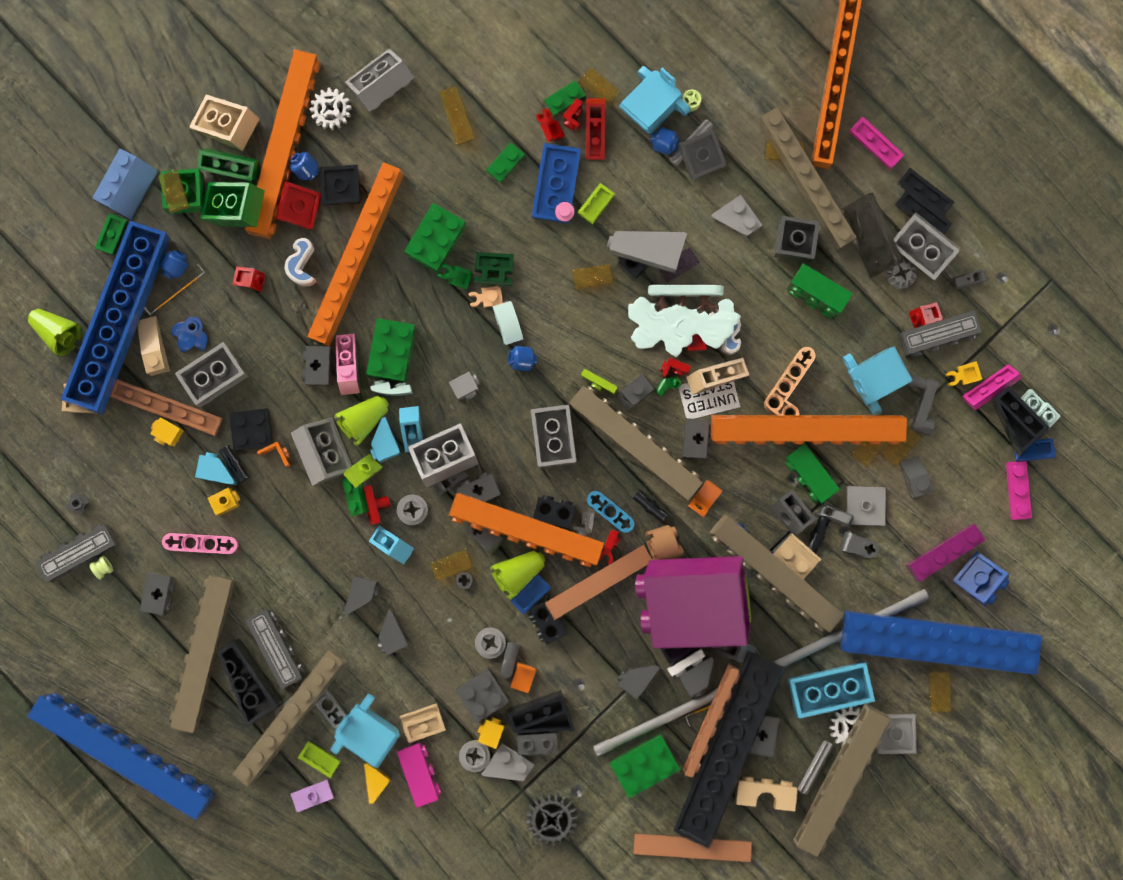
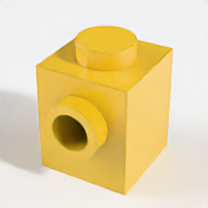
M160 417L159 420H155L152 424V432L150 434L155 436L154 440L162 445L167 443L175 447L184 430Z
M231 488L208 497L211 507L217 516H221L240 506L238 502L240 497L237 491H233Z
M491 717V719L487 718L485 722L481 721L478 733H481L478 742L496 749L505 726L501 724L502 720Z

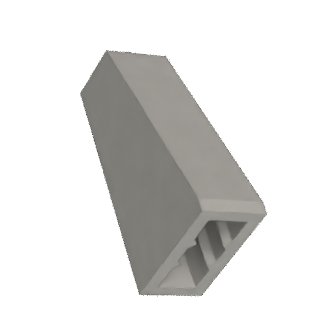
M615 231L614 236L609 237L607 247L610 248V254L675 273L687 233Z

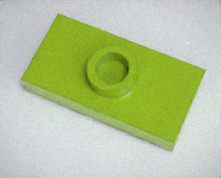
M600 183L577 214L593 225L614 198L615 193Z
M586 369L581 373V378L592 383V388L598 391L603 389L612 395L617 391L616 385Z
M368 454L343 474L357 488L378 473L383 467L374 460L371 454Z
M311 741L306 743L298 756L300 760L329 778L333 776L341 763L340 759Z

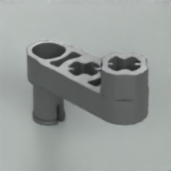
M910 373L913 380L906 385L922 390L911 429L930 436L935 426V419L927 416L936 393L938 381L929 378L923 379Z

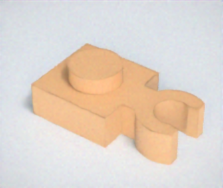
M498 286L481 288L482 294L477 292L469 293V297L477 298L475 303H470L471 307H477L480 303H484V308L503 303L501 288Z

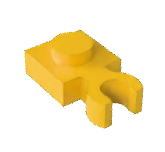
M977 361L957 367L958 373L950 371L945 374L946 377L950 375L954 377V382L949 383L948 386H954L960 380L962 386L982 380Z

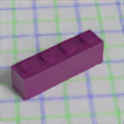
M971 524L905 566L915 581H922L986 540L976 524Z

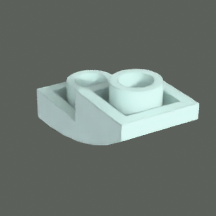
M508 301L493 306L504 344L507 345L523 340L512 302Z
M380 380L374 382L373 386H370L374 393L381 395L403 396L413 394L411 386L406 385V383L394 385L395 388L392 389L390 382Z
M1028 389L1021 397L1049 427L1059 419L1060 415L1049 403H1045L1032 389Z

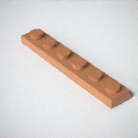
M728 664L683 767L685 775L693 778L694 773L699 771L701 766L700 759L702 755L707 753L709 747L707 743L716 732V722L722 718L724 713L723 706L725 702L730 700L732 694L730 690L739 679V670L734 665Z

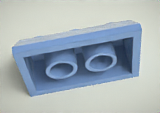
M119 149L93 199L106 208L132 220L158 170L136 156Z

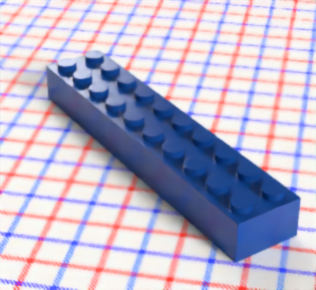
M133 221L129 222L61 396V400L100 415L104 414L158 274L160 262L164 258L171 240L166 232Z
M845 610L840 649L852 653L1038 674L1042 636L1029 632Z
M54 693L38 698L27 717L196 820L204 815L216 795L212 792L213 789L206 784L200 785L195 782L196 778L192 775L182 774L177 766L173 764L168 765L163 762L161 756L154 753L151 755L146 752L147 749L143 745L133 744L129 741L130 738L122 733H115L113 731L114 728L106 723L102 725L97 722V718L90 713L84 714L80 711L81 708L79 706L63 701L64 697Z

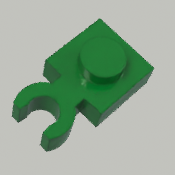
M441 264V267L446 269V273L444 275L438 274V277L449 279L448 284L467 290L473 272L453 265V268H451L449 265Z

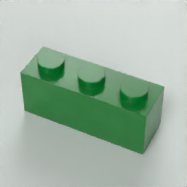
M205 148L199 150L197 169L254 181L259 177L261 160Z
M805 443L784 458L786 461L784 463L790 472H795L798 476L796 480L802 487L808 489L810 492L808 496L814 503L818 502V504H821L840 490Z

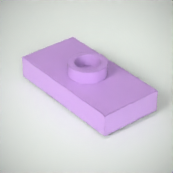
M327 779L293 792L291 797L296 811L299 812L333 799L334 794Z

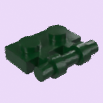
M476 252L475 273H482V277L474 276V284H481L484 287H487V285H498L501 288L512 286V279L505 278V274L513 275L514 254ZM488 273L499 274V278L488 277Z

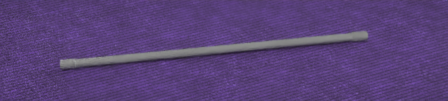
M923 589L874 614L893 616L929 600V596L926 590ZM843 629L773 662L786 667L840 641ZM717 689L616 737L594 745L593 748L597 757L712 702Z

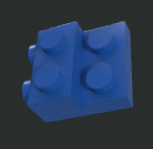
M976 551L954 578L953 583L986 607L988 604L992 605L998 597L996 593L999 589L1004 590L1010 581L1008 580L1009 573Z

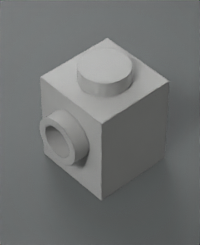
M470 372L449 382L458 401L464 398L467 400L471 399L479 391L477 386L480 383L476 375L471 376Z

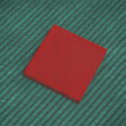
M287 181L284 182L275 219L312 230L321 193Z

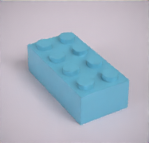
M865 662L787 678L795 717L797 718L875 701Z

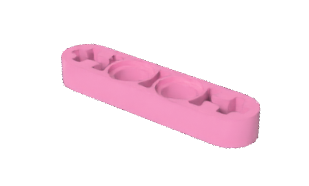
M169 533L162 540L163 547L170 551L233 554L239 547L237 539L228 536ZM173 536V540L181 541V536H183L181 544H173L172 547L170 544H167V540H171ZM191 537L196 540V546L192 549L186 546L187 539ZM208 539L215 541V547L212 550H208L205 547V542ZM231 540V543L234 544L230 551H228L227 547H220L221 551H218L220 543H228Z

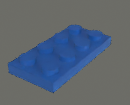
M544 143L532 218L569 224V221H560L556 217L555 209L562 202H567L571 205L573 203L581 149Z

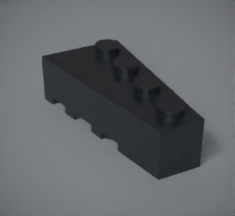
M240 638L232 641L217 652L225 674L231 683L230 687L237 699L239 711L242 712L246 728L283 703Z

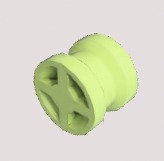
M693 89L684 93L682 99L691 108L690 112L696 111L701 103L700 93Z
M104 555L99 557L98 561L89 564L93 574L99 580L104 578L106 573L114 571L111 563Z

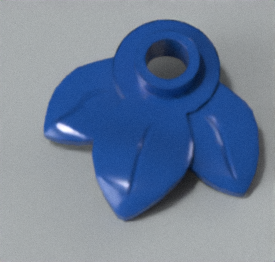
M189 317L185 322H179L172 328L171 335L179 337L178 347L181 352H186L193 348V346L202 351L205 350L208 337L203 331V323L198 317ZM191 323L195 324V330L191 329Z

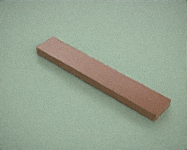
M118 379L110 396L111 398L217 436L223 418Z
M642 545L545 602V605L555 620L645 567L652 558L645 546Z
M634 833L633 854L751 862L752 842L713 839L710 848L707 849L682 836Z

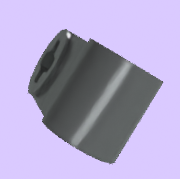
M469 527L470 536L493 555L505 541L501 536L497 537L489 534V530L484 528L481 530V535H474V530Z
M845 532L839 550L847 554L869 559L878 554L879 547L874 541ZM871 545L870 548L873 550V552L867 554V550H865L864 548Z

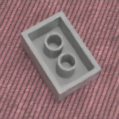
M916 212L890 242L893 248L933 280L939 276L960 251V247Z
M222 342L175 373L194 404L200 408L249 377L229 345L225 342Z
M569 405L531 409L538 468L576 464Z
M461 423L408 447L426 488L479 464Z

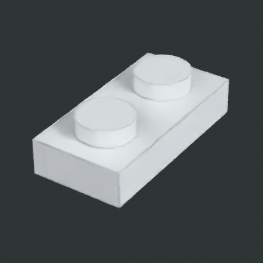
M699 649L672 667L667 668L671 676L676 675L678 677L686 672V667L691 664L694 667L703 662L702 658L705 655Z

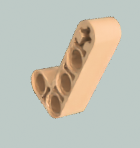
M804 347L795 355L764 401V408L772 415H785L786 410H792L794 415H799L798 408L788 402L787 399L815 359V352L812 348ZM807 353L808 359L801 365L799 362L802 360L803 355ZM791 368H797L799 370L798 377H794L791 375ZM781 383L788 385L789 390L787 393L780 390ZM770 399H775L778 402L777 408L770 407Z

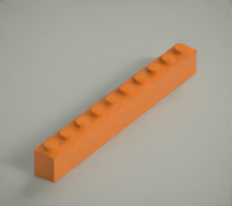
M840 0L811 160L813 167L830 169L833 164L862 0Z
M294 49L257 187L265 190L257 227L245 228L248 234L271 239V235L275 234L277 227L275 216L284 182L289 180L291 176V158L296 154V151H294L296 144L300 143V128L304 126L306 121L304 113L306 108L308 109L310 106V91H313L315 88V73H318L320 69V62L316 54Z
M383 162L307 337L325 346L331 345L404 177L401 169Z
M711 415V439L716 441V444H727V441H735V444H746L747 441H754V444H766V441H773L774 444H785V441H793V444H804V441H812V444H823V441H831V444H842L843 441H850V444L858 445L862 444V441H869V444L878 445L881 444V441H888V444L897 445L900 444V441H906L907 418L903 415Z

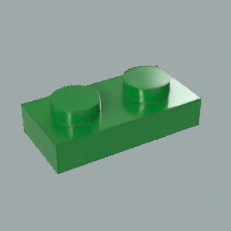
M575 80L544 99V102L555 117L567 110L576 98L581 101L586 98V95Z
M510 142L486 169V172L501 184L525 157V154Z
M109 213L95 249L114 256L128 220Z
M347 478L342 479L351 517L369 512L362 484L355 488Z

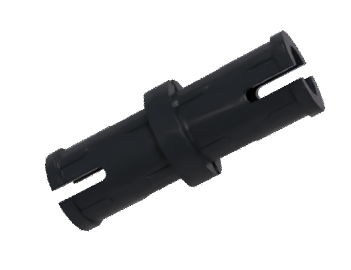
M226 445L218 451L227 463L226 467L232 471L238 483H242L249 478V475L241 465L242 461L240 458L237 459L230 445Z
M641 489L632 498L645 509L646 513L649 512L661 523L669 515L668 512L656 503L655 499L652 500Z
M819 516L814 530L811 531V537L807 545L816 555L822 540L825 539L824 535L831 520Z

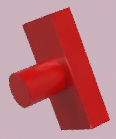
M372 485L365 486L363 490L369 511L367 514L370 526L381 523L378 510L390 507V501L388 496L375 499Z

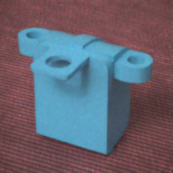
M642 66L637 71L643 81L619 106L627 116L648 134L653 133L673 111L677 110L684 116L691 111L689 105L682 99L683 95L680 90L676 88V80L663 68L660 69L659 73L656 70L651 72L645 66Z
M895 346L877 353L858 365L850 353L842 357L856 392L860 394L865 405L869 407L871 413L875 416L882 413L877 400L913 380Z
M369 693L363 702L356 704L350 714L341 722L335 731L336 742L330 751L337 755L342 747L345 746L366 762L378 768L399 738L400 731L390 722L369 709L375 700V697Z

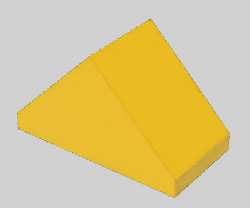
M366 762L364 767L369 804L375 802L392 778L379 768Z

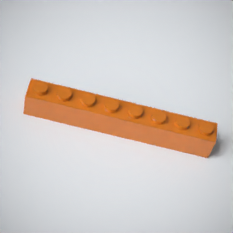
M460 493L455 494L448 515L452 517L453 522L463 524V522L470 523V527L481 531L484 528L489 530L491 535L500 537V534L508 536L507 540L515 543H518L519 540L526 542L525 546L536 549L540 547L544 549V553L550 555L558 553L562 555V559L568 561L576 559L580 561V565L591 568V565H597L604 545L603 542Z

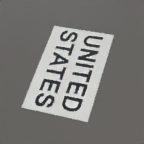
M734 381L694 395L689 383L682 384L679 387L686 418L694 419L740 407Z

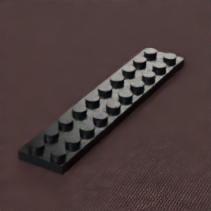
M748 652L739 673V679L733 687L730 700L725 706L723 716L717 725L716 732L712 737L707 753L704 756L677 820L674 832L707 849L710 848L786 667L754 652Z

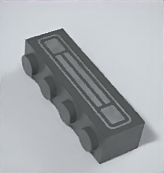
M974 310L902 332L898 336L905 357L911 355L912 358L923 355L922 351L929 350L931 353L940 350V346L945 344L948 347L959 344L958 340L965 339L966 342L974 340L982 331Z
M100 523L92 527V531L88 534L81 533L74 537L75 541L69 544L65 542L57 546L58 550L51 553L49 551L42 554L40 560L35 563L45 582L52 583L120 546L111 527Z
M266 609L245 620L281 690L305 678V669L300 662L297 663L294 657L296 652L292 645L288 646L285 640L287 635L284 629H280L277 625L278 618L274 611L271 612L270 609Z

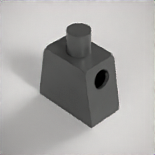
M641 374L626 386L616 398L629 412L655 391L656 388L644 374Z

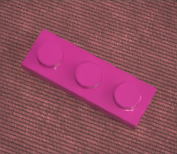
M864 117L849 130L851 135L890 170L904 156L897 147Z
M1008 364L962 396L963 400L971 408L977 410L999 395L1005 388L1012 386L1022 379L1021 375Z
M1027 461L1007 462L1006 472L1011 520L1032 519Z

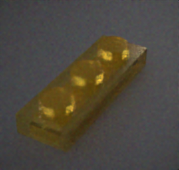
M457 86L439 91V96L456 145L459 146L474 141L475 139Z

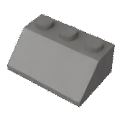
M388 49L345 81V83L360 103L370 112L378 108L384 100L391 98L400 88L407 86L414 77L404 61L391 49Z
M332 417L302 425L291 432L312 486L339 477L352 466Z

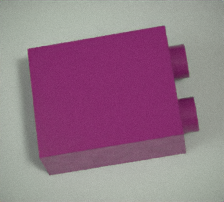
M743 556L649 560L645 574L637 575L636 594L638 599L646 598L648 610H642L641 629L643 634H651L653 648L747 645L751 623Z

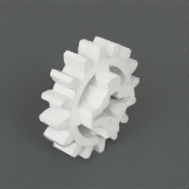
M328 88L326 93L320 90V96L314 95L316 101L311 100V104L314 106L310 108V112L314 113L312 115L313 120L317 119L316 124L318 126L322 124L323 129L330 126L331 130H334L335 125L341 128V122L347 123L345 117H351L350 113L347 112L352 110L351 106L347 105L350 103L349 99L345 98L344 92L339 95L338 89L332 92ZM341 104H343L342 113L339 111ZM321 105L322 110L320 111L321 114L319 115V106Z
M848 707V711L845 708L841 709L842 713L835 711L836 719H830L834 722V725L829 726L830 729L834 730L830 735L837 737L835 740L837 744L842 741L841 747L850 733L845 722L852 725L855 723L860 714V708L858 707L854 711L852 707ZM851 714H852V715H856V716L853 717L852 719H847V718L845 717L846 715H851ZM839 722L841 723V731H840V732H839V730H838Z

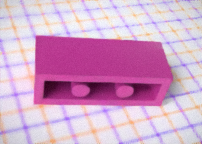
M421 742L398 750L397 754L416 808L439 800V794H442L439 783L434 782L433 775H435L432 764L428 765L426 757L429 755L426 746H422Z

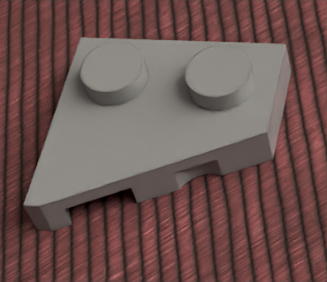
M741 195L710 216L713 220L725 224L731 230H736L744 237H748L762 227V224Z
M502 742L481 775L524 781L535 764L524 756L518 755V752Z

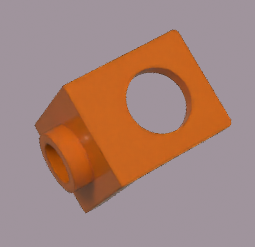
M280 442L273 443L257 451L258 455L262 456L277 448L284 465L288 468L292 466L288 459L291 457L286 447H282Z
M707 479L688 507L704 517L723 490Z
M518 662L510 687L529 693L537 668Z

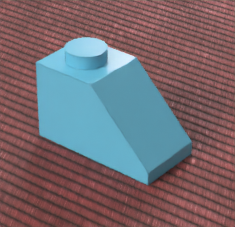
M418 406L399 408L400 427L405 452H410L409 446L423 440Z
M382 418L371 443L373 448L370 449L374 460L378 459L380 463L402 454L387 418Z
M206 452L205 456H199L196 478L237 486L236 479L228 470L224 461L217 458L218 454Z
M380 525L369 540L370 543L402 564H405L414 550L411 545Z

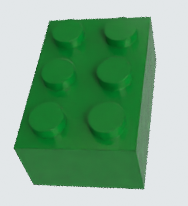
M208 182L200 219L215 226L257 227L265 190L251 183Z
M432 203L404 251L405 255L439 274L443 268L441 264L446 263L466 229V221Z
M804 263L786 289L790 291L789 294L792 297L803 299L806 301L805 304L812 309L817 308L821 310V314L829 319H835L841 314L853 294Z
M377 318L366 372L368 377L406 383L416 334V326L414 324Z
M660 733L609 761L628 798L637 795L680 770Z

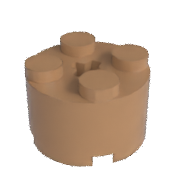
M666 525L645 533V536L650 538L646 542L652 560L681 559L684 556L682 546L678 545L676 541L678 534L675 527Z

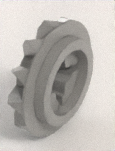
M904 258L895 259L886 270L888 282L893 287L899 289L911 286L917 276L916 267L911 261ZM899 268H901L902 271L908 270V272L904 275L905 278H903L902 276L895 277V275L899 272Z
M407 495L397 505L398 517L407 525H417L423 522L427 516V504L418 495ZM410 502H412L414 507L421 508L415 511V518H413L411 513L404 512L410 508Z
M485 628L475 638V648L485 658L492 659L498 657L506 646L503 633L496 628ZM493 636H496L494 643L498 648L491 646L486 651L487 643L483 638L490 640Z
M478 740L469 741L460 750V763L468 771H481L490 761V751L485 744L479 743ZM475 748H477V754L483 758H477L474 764H472V757L466 754H472Z

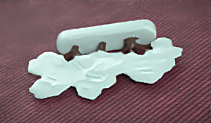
M649 285L648 294L660 297V300L653 304L645 297H639L635 300L634 304H630L628 307L629 318L639 324V327L635 329L631 336L635 345L640 349L653 348L656 343L663 340L666 351L675 357L682 352L683 347H687L692 343V336L694 334H699L705 344L718 349L725 339L734 333V325L739 323L741 316L734 312V303L730 299H724L717 305L707 300L708 297L723 295L724 286ZM665 297H680V303L668 307ZM686 297H700L701 305L694 310L687 309L685 299ZM658 306H661L660 312L656 311V308ZM705 306H707V309L711 307L714 313L713 316H709L706 313ZM700 308L703 309L701 313L698 312Z

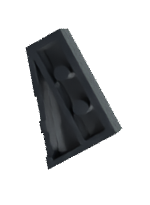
M1009 386L995 397L992 402L1018 458L1046 434L1050 428Z
M561 690L506 709L513 733L575 731Z

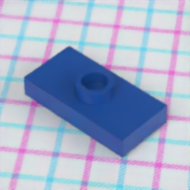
M1053 438L1039 439L1019 458L1015 452L1016 462L1054 459L1056 457Z
M538 574L511 602L524 615L551 587Z

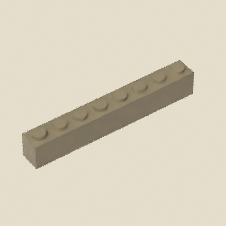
M778 107L761 116L757 122L814 216L820 222L822 229L835 250L857 238Z
M583 385L569 402V406L684 500L689 501L703 483L700 481L701 476L694 471L690 473L685 468L687 465L680 459L674 460L670 456L672 453L668 449L657 446L655 444L657 441L649 434L645 436L640 432L642 429L636 423L630 424L625 420L627 418L625 414L619 410L617 412L614 411L609 401L605 398L601 400L596 396L597 392L590 386L586 388Z
M723 515L709 532L713 535L712 540L719 546L722 544L728 548L726 552L732 557L743 556L746 569L749 571L753 569L757 573L755 576L763 583L767 581L772 585L770 589L777 595L781 593L785 596L784 601L791 607L796 606L799 608L800 611L798 613L805 619H812L814 621L813 626L819 631L825 630L830 633L844 616L841 611L729 516Z
M209 575L204 581L203 589H205L204 597H201L199 600L198 608H200L199 616H196L193 627H196L194 635H191L189 639V646L191 648L189 654H186L184 659L185 671L181 673L179 678L181 687L174 698L176 707L175 711H172L170 714V728L195 733L198 730L235 580Z
M335 649L326 652L232 775L247 787L257 781L349 662Z
M864 704L793 839L798 848L817 857L820 851L822 852L825 849L829 834L831 835L834 832L838 817L840 818L843 815L847 800L849 801L852 798L856 783L861 781L865 766H868L871 762V755L874 749L878 748L883 732L889 728L890 718L886 713L868 704Z

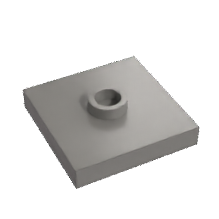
M846 486V512L854 515L851 525L885 526L886 487Z
M887 714L890 718V725L887 731L883 732L876 753L917 754L916 714Z

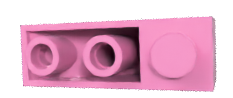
M355 334L337 335V383L341 395L360 393Z

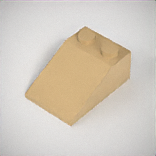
M206 95L189 128L228 147L243 151L260 118L247 107Z

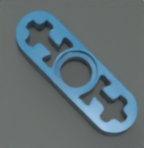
M593 491L588 495V505L619 531L628 533L633 529L634 520L601 492ZM592 495H599L601 503H604V500L608 502L602 511L598 510L601 507L599 504L595 503L593 505L591 503L592 499L590 497ZM609 506L616 509V515L611 518L605 515V509ZM619 512L623 514L620 517L622 520L628 519L630 521L629 529L627 527L622 529L620 521H617L616 524L613 522L618 517Z

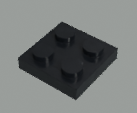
M358 164L320 167L323 206L361 203Z
M268 408L229 413L233 451L265 448L272 444Z

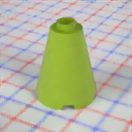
M40 308L31 311L28 315L29 325L55 355L62 357L69 354L75 349L76 345L74 343L76 340L80 341L82 337V327L74 321Z
M375 396L336 413L334 418H339L337 424L348 439L353 438L355 440L353 444L358 446L388 412L387 407L389 404L384 397Z
M534 550L494 564L490 567V570L495 571L492 573L494 580L502 592L507 591L509 593L506 597L511 600L544 568L546 560L541 552L537 553Z

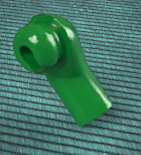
M677 376L663 378L654 393L663 397L667 389L679 388L682 385V381Z

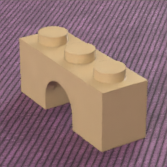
M742 776V779H739L736 785L734 802L737 805L756 807L758 796L761 793L769 792L773 795V807L775 809L795 811L797 787L792 785L793 782L781 781V784L773 783L772 779L762 778L761 781H754V777Z

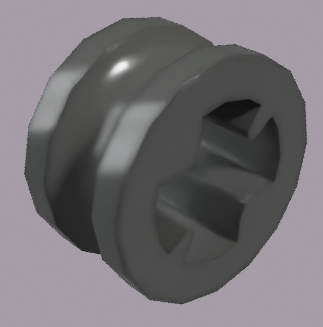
M461 572L456 577V584L461 589H468L473 584V577L468 572ZM462 575H466L470 579V583H466L467 586H463L459 582V578H463Z

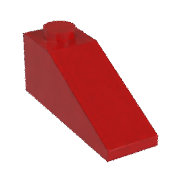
M587 98L586 159L605 160V98Z

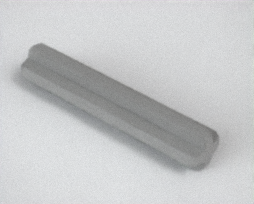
M707 119L704 120L688 139L711 130L713 124ZM680 149L670 158V161L676 166L683 160Z
M827 740L822 742L798 787V790L803 794H808L833 748V744Z

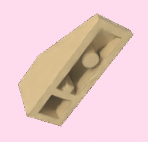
M153 316L139 320L138 333L146 373L154 376L169 372L170 369L157 317Z
M739 358L697 370L686 378L694 395L747 377L749 372L744 359Z

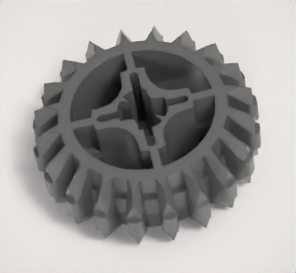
M551 792L548 793V799H545L542 794L540 795L541 802L536 798L534 799L536 807L531 804L529 805V809L533 812H526V816L531 817V819H527L525 822L526 824H532L527 830L528 832L535 831L531 837L535 838L538 835V843L545 839V846H548L549 841H552V846L555 847L556 840H559V843L562 845L563 837L568 841L570 840L568 832L573 835L575 834L571 827L578 826V823L572 822V820L578 819V815H572V813L576 812V807L569 809L572 801H568L565 804L566 796L559 800V793L555 794V799L552 798ZM556 804L561 806V808H558L556 811H550L545 805ZM540 810L545 820L538 827L535 817ZM566 811L568 824L564 829L559 819ZM547 814L551 817L557 815V818H555L556 824L553 822L547 823ZM548 828H554L559 833L548 835L543 833V831Z

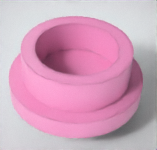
M567 202L560 203L555 209L556 217L564 222L571 220L574 216L573 206Z

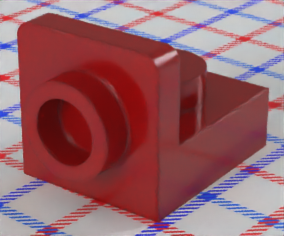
M577 98L564 113L563 124L568 129H574L578 132L580 124L574 118L578 119L582 114L583 102Z
M236 266L232 285L262 291L265 273L253 268Z
M937 302L918 307L909 312L914 328L943 320Z
M669 358L668 362H663L660 372H663L662 377L666 378L670 368L673 369L672 373L683 376V374H688L691 366Z

